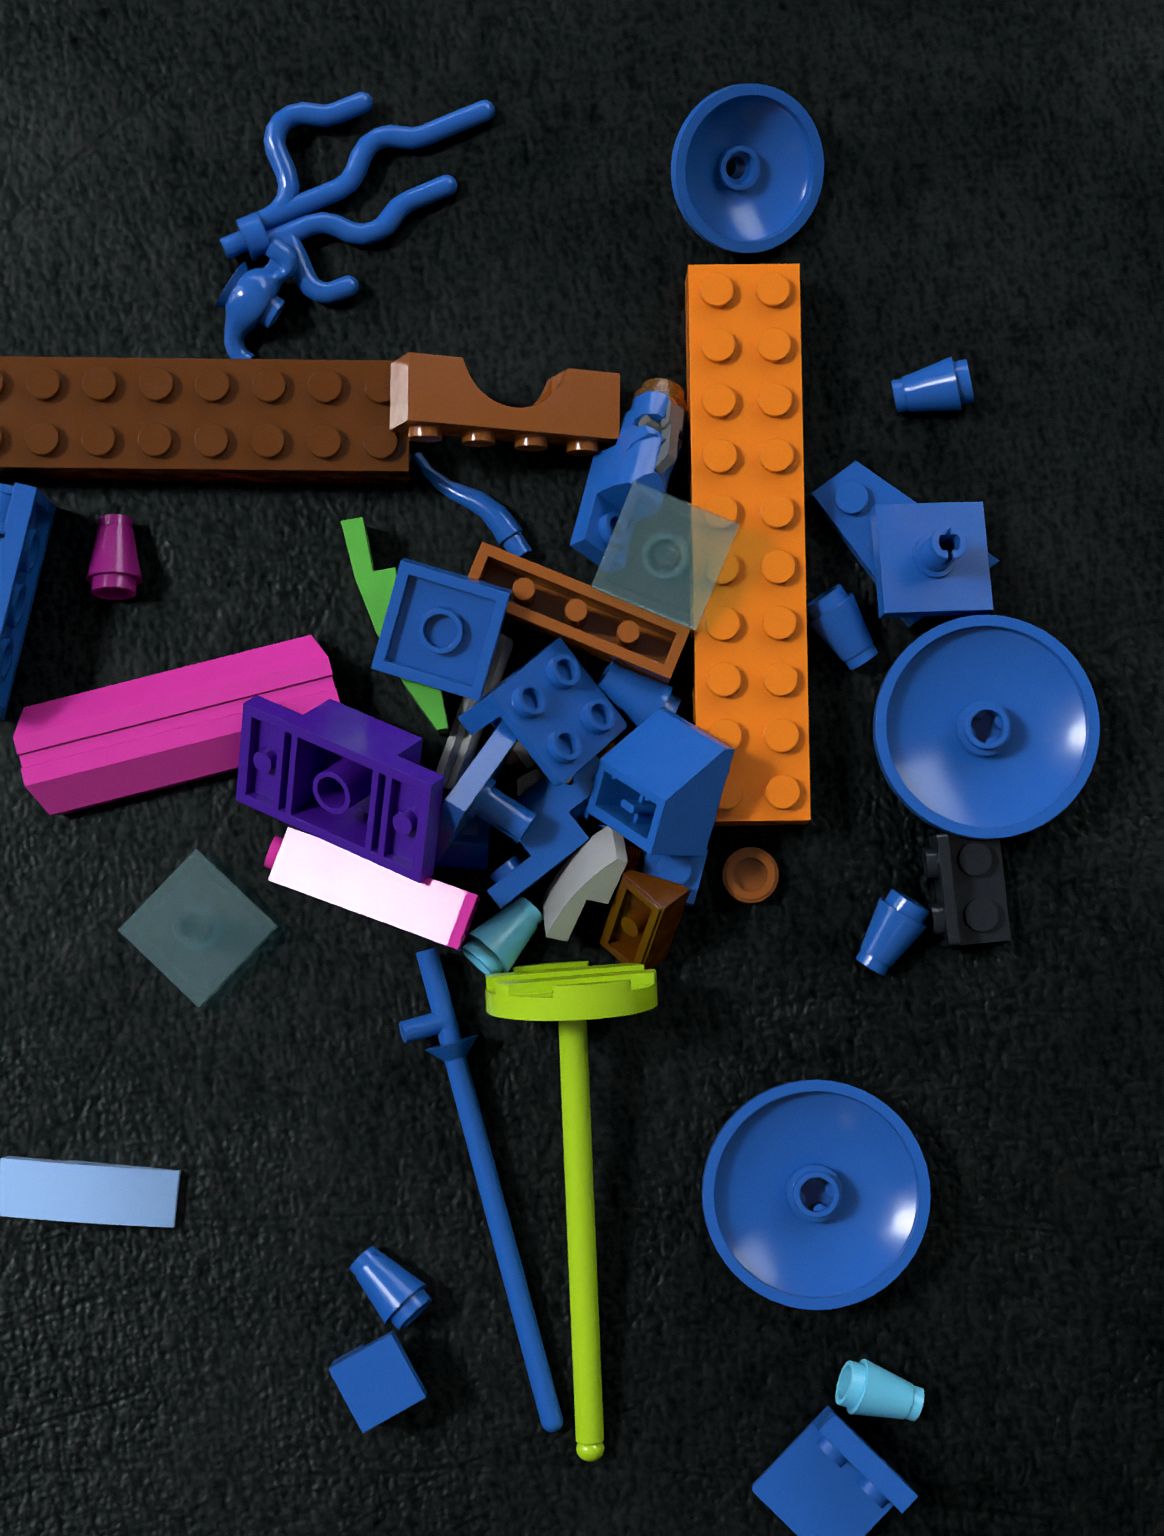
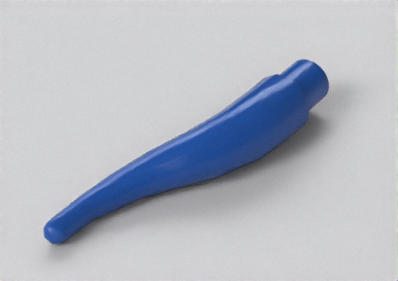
M415 452L413 454V461L424 477L447 498L481 517L493 533L499 546L503 545L507 552L522 558L532 552L531 547L521 533L523 529L505 506L484 491L451 481L434 470L422 453Z

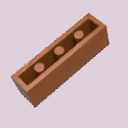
M485 542L481 543L468 574L470 578L513 590L505 616L506 621L552 640L561 638L569 647L609 663L614 661L623 668L667 685L670 682L691 630V627Z

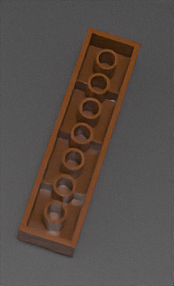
M0 356V479L412 484L413 441L408 439V432L389 430L390 371L393 360Z

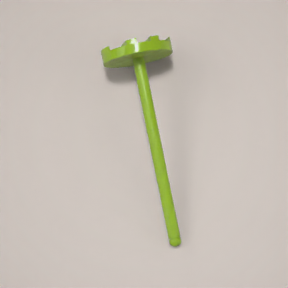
M588 961L522 965L513 967V972L485 975L486 1012L489 1015L505 1019L558 1021L576 1451L582 1460L593 1462L601 1458L604 1453V1424L587 1020L632 1015L655 1008L658 1005L656 970H645L644 964L639 963L589 966Z

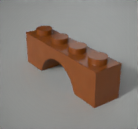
M408 352L391 363L389 430L408 432V439L416 442H437L442 440V435L462 437V444L471 447H489L495 445L496 440L514 442V448L519 451H545L548 449V445L566 446V453L569 455L594 456L600 453V448L617 441L620 435V373L568 368L547 380L541 396L533 406L515 408L502 405L486 396L473 382L462 357Z

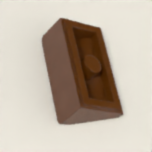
M627 869L623 872L600 944L622 963L644 964L645 970L653 968L668 954L690 890L681 884Z

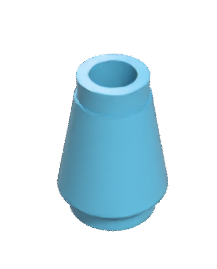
M519 896L513 903H510L468 933L469 941L462 947V951L485 975L501 973L502 971L505 973L509 972L537 929V926L543 920V915L530 901Z
M862 1359L859 1363L849 1360L840 1372L835 1399L837 1405L846 1407L850 1415L916 1421L923 1407L924 1389L914 1386L912 1383L867 1359Z

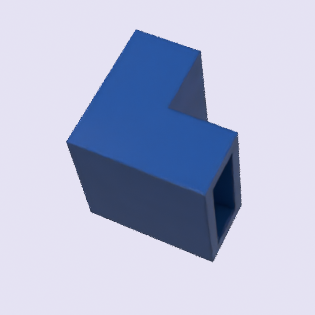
M394 1330L367 1345L362 1344L335 1359L328 1368L362 1433L425 1399L427 1396V1391Z

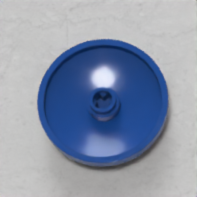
M972 615L961 617L938 625L921 635L902 652L887 672L881 684L874 708L873 741L881 771L894 794L904 806L927 824L940 831L968 839L994 840L1013 837L1042 826L1056 817L1075 799L1085 785L1092 771L1099 746L1100 720L1097 700L1092 685L1077 659L1062 643L1046 631L1030 623L1006 616Z
M818 1079L793 1081L772 1087L759 1093L735 1111L721 1128L710 1148L704 1167L701 1190L703 1214L710 1238L730 1270L745 1285L769 1300L785 1306L806 1310H831L861 1302L875 1295L895 1280L907 1267L922 1241L927 1227L931 1200L930 1179L923 1153L911 1130L899 1115L887 1104L862 1089L844 1083Z

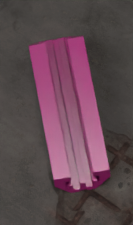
M308 635L24 707L13 735L16 752L19 755L22 766L21 773L24 785L49 815H63L236 771L239 765L244 702L258 695L302 715L328 699L340 703L332 677L333 673L329 657L313 636Z

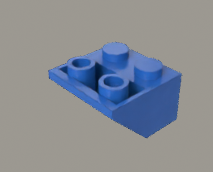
M659 708L600 758L586 811L650 855L705 856L735 749L669 709Z

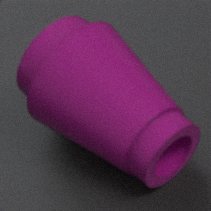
M107 514L99 517V527L97 528L86 581L91 584V594L95 597L107 600L130 599L136 596L137 586L142 583L134 530L132 528L133 520L129 516Z

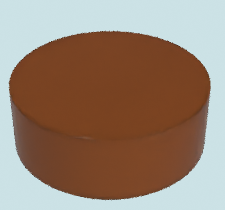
M745 847L735 851L725 861L722 869V883L725 890L732 898L742 903H757L766 899L775 890L778 883L779 874L776 862L770 854L756 847Z

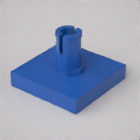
M983 501L875 504L870 509L879 618L987 615L993 610Z
M403 558L400 561L371 669L480 701L484 693L513 590Z
M503 720L446 797L441 807L435 861L437 862L441 860L470 818L474 819L476 815L512 838L517 844L537 816V813L529 810L495 787L497 779L518 741Z

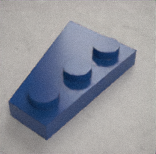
M855 461L812 492L810 498L876 584L870 509L875 504L916 502ZM988 553L990 569L1000 560ZM923 617L901 619L910 628Z

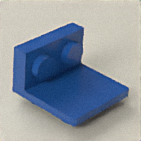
M558 638L526 660L485 694L480 701H477L458 717L470 735H473L489 723L496 730L503 720L554 786H560L627 727L625 720L561 638Z
M829 1405L752 1485L753 1492L797 1536H865L893 1505L903 1513L918 1497L911 1486Z

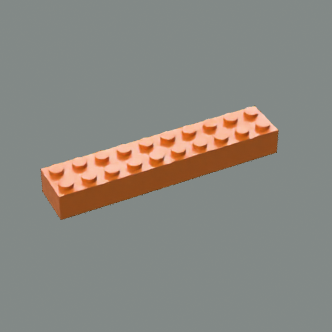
M800 264L688 265L685 279L692 724L735 749L714 826L805 825L811 821Z

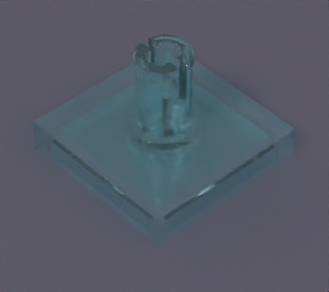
M633 481L591 587L696 631L736 537L740 523L641 482Z
M195 849L118 931L197 1007L201 1008L279 926L202 852Z

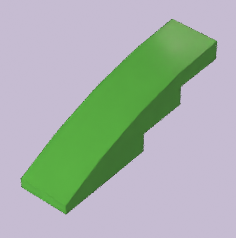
M363 517L343 520L341 524L354 576L378 637H380L397 571L395 567L378 571L374 570L367 527ZM401 678L405 688L439 735L450 733L442 690Z

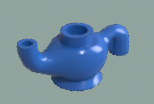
M278 236L274 238L265 253L269 257L268 264L264 268L248 270L246 263L243 262L226 284L216 303V308H225L226 311L224 345L231 359H253L254 354L245 347L244 340L246 336L260 324L270 329L286 304V301L278 296L281 285L294 275L298 267V254L291 245Z

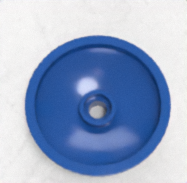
M745 83L731 85L715 91L704 98L690 112L677 135L671 160V181L676 203L682 216L694 232L703 240L720 249L739 253H756L772 249L784 243L806 223L820 196L824 177V154L818 130L802 105L793 97L775 87ZM733 158L736 163V170L730 177L727 174L726 165L728 160Z

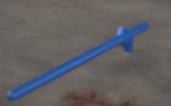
M435 947L416 952L431 1013L400 1021V1034L405 1044L438 1035L440 1044L424 1050L445 1062L540 1422L543 1429L547 1432H557L563 1425V1416L467 1060V1054L478 1035L461 1038L438 948Z

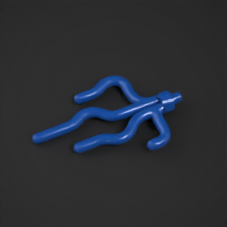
M357 92L329 104L299 102L285 106L276 112L267 124L263 140L266 156L277 179V195L273 202L264 209L235 220L239 231L220 238L227 258L231 259L247 251L252 261L264 257L269 245L278 236L291 245L298 254V267L293 277L305 296L314 302L324 304L340 302L354 296L359 290V282L355 277L347 275L331 282H323L317 277L302 244V240L314 235L326 234L344 242L358 245L380 242L393 234L408 214L453 195L457 190V181L451 175H442L406 190L391 199L379 216L367 223L353 222L340 215L326 212L309 213L341 201L355 192L366 177L372 158L380 150L389 147L414 150L430 146L491 120L495 115L494 105L488 100H480L420 126L408 127L390 124L374 128L358 140L350 153L346 168L340 176L300 194L297 170L285 142L289 130L298 125L329 127L341 124L370 111L373 107V99L366 92Z

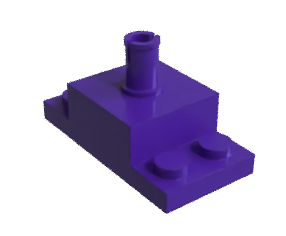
M258 695L243 703L236 801L420 884L432 876L434 872L445 776L420 766L423 738L332 699H328L304 715Z

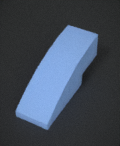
M18 1156L0 1158V1216L64 1222L174 1228L181 1170L77 1160L61 1161Z

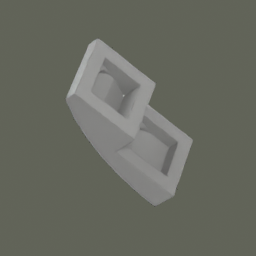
M606 826L586 841L566 861L548 886L541 900L546 937L568 941L586 900L605 904L609 903L628 862L624 837L609 826Z

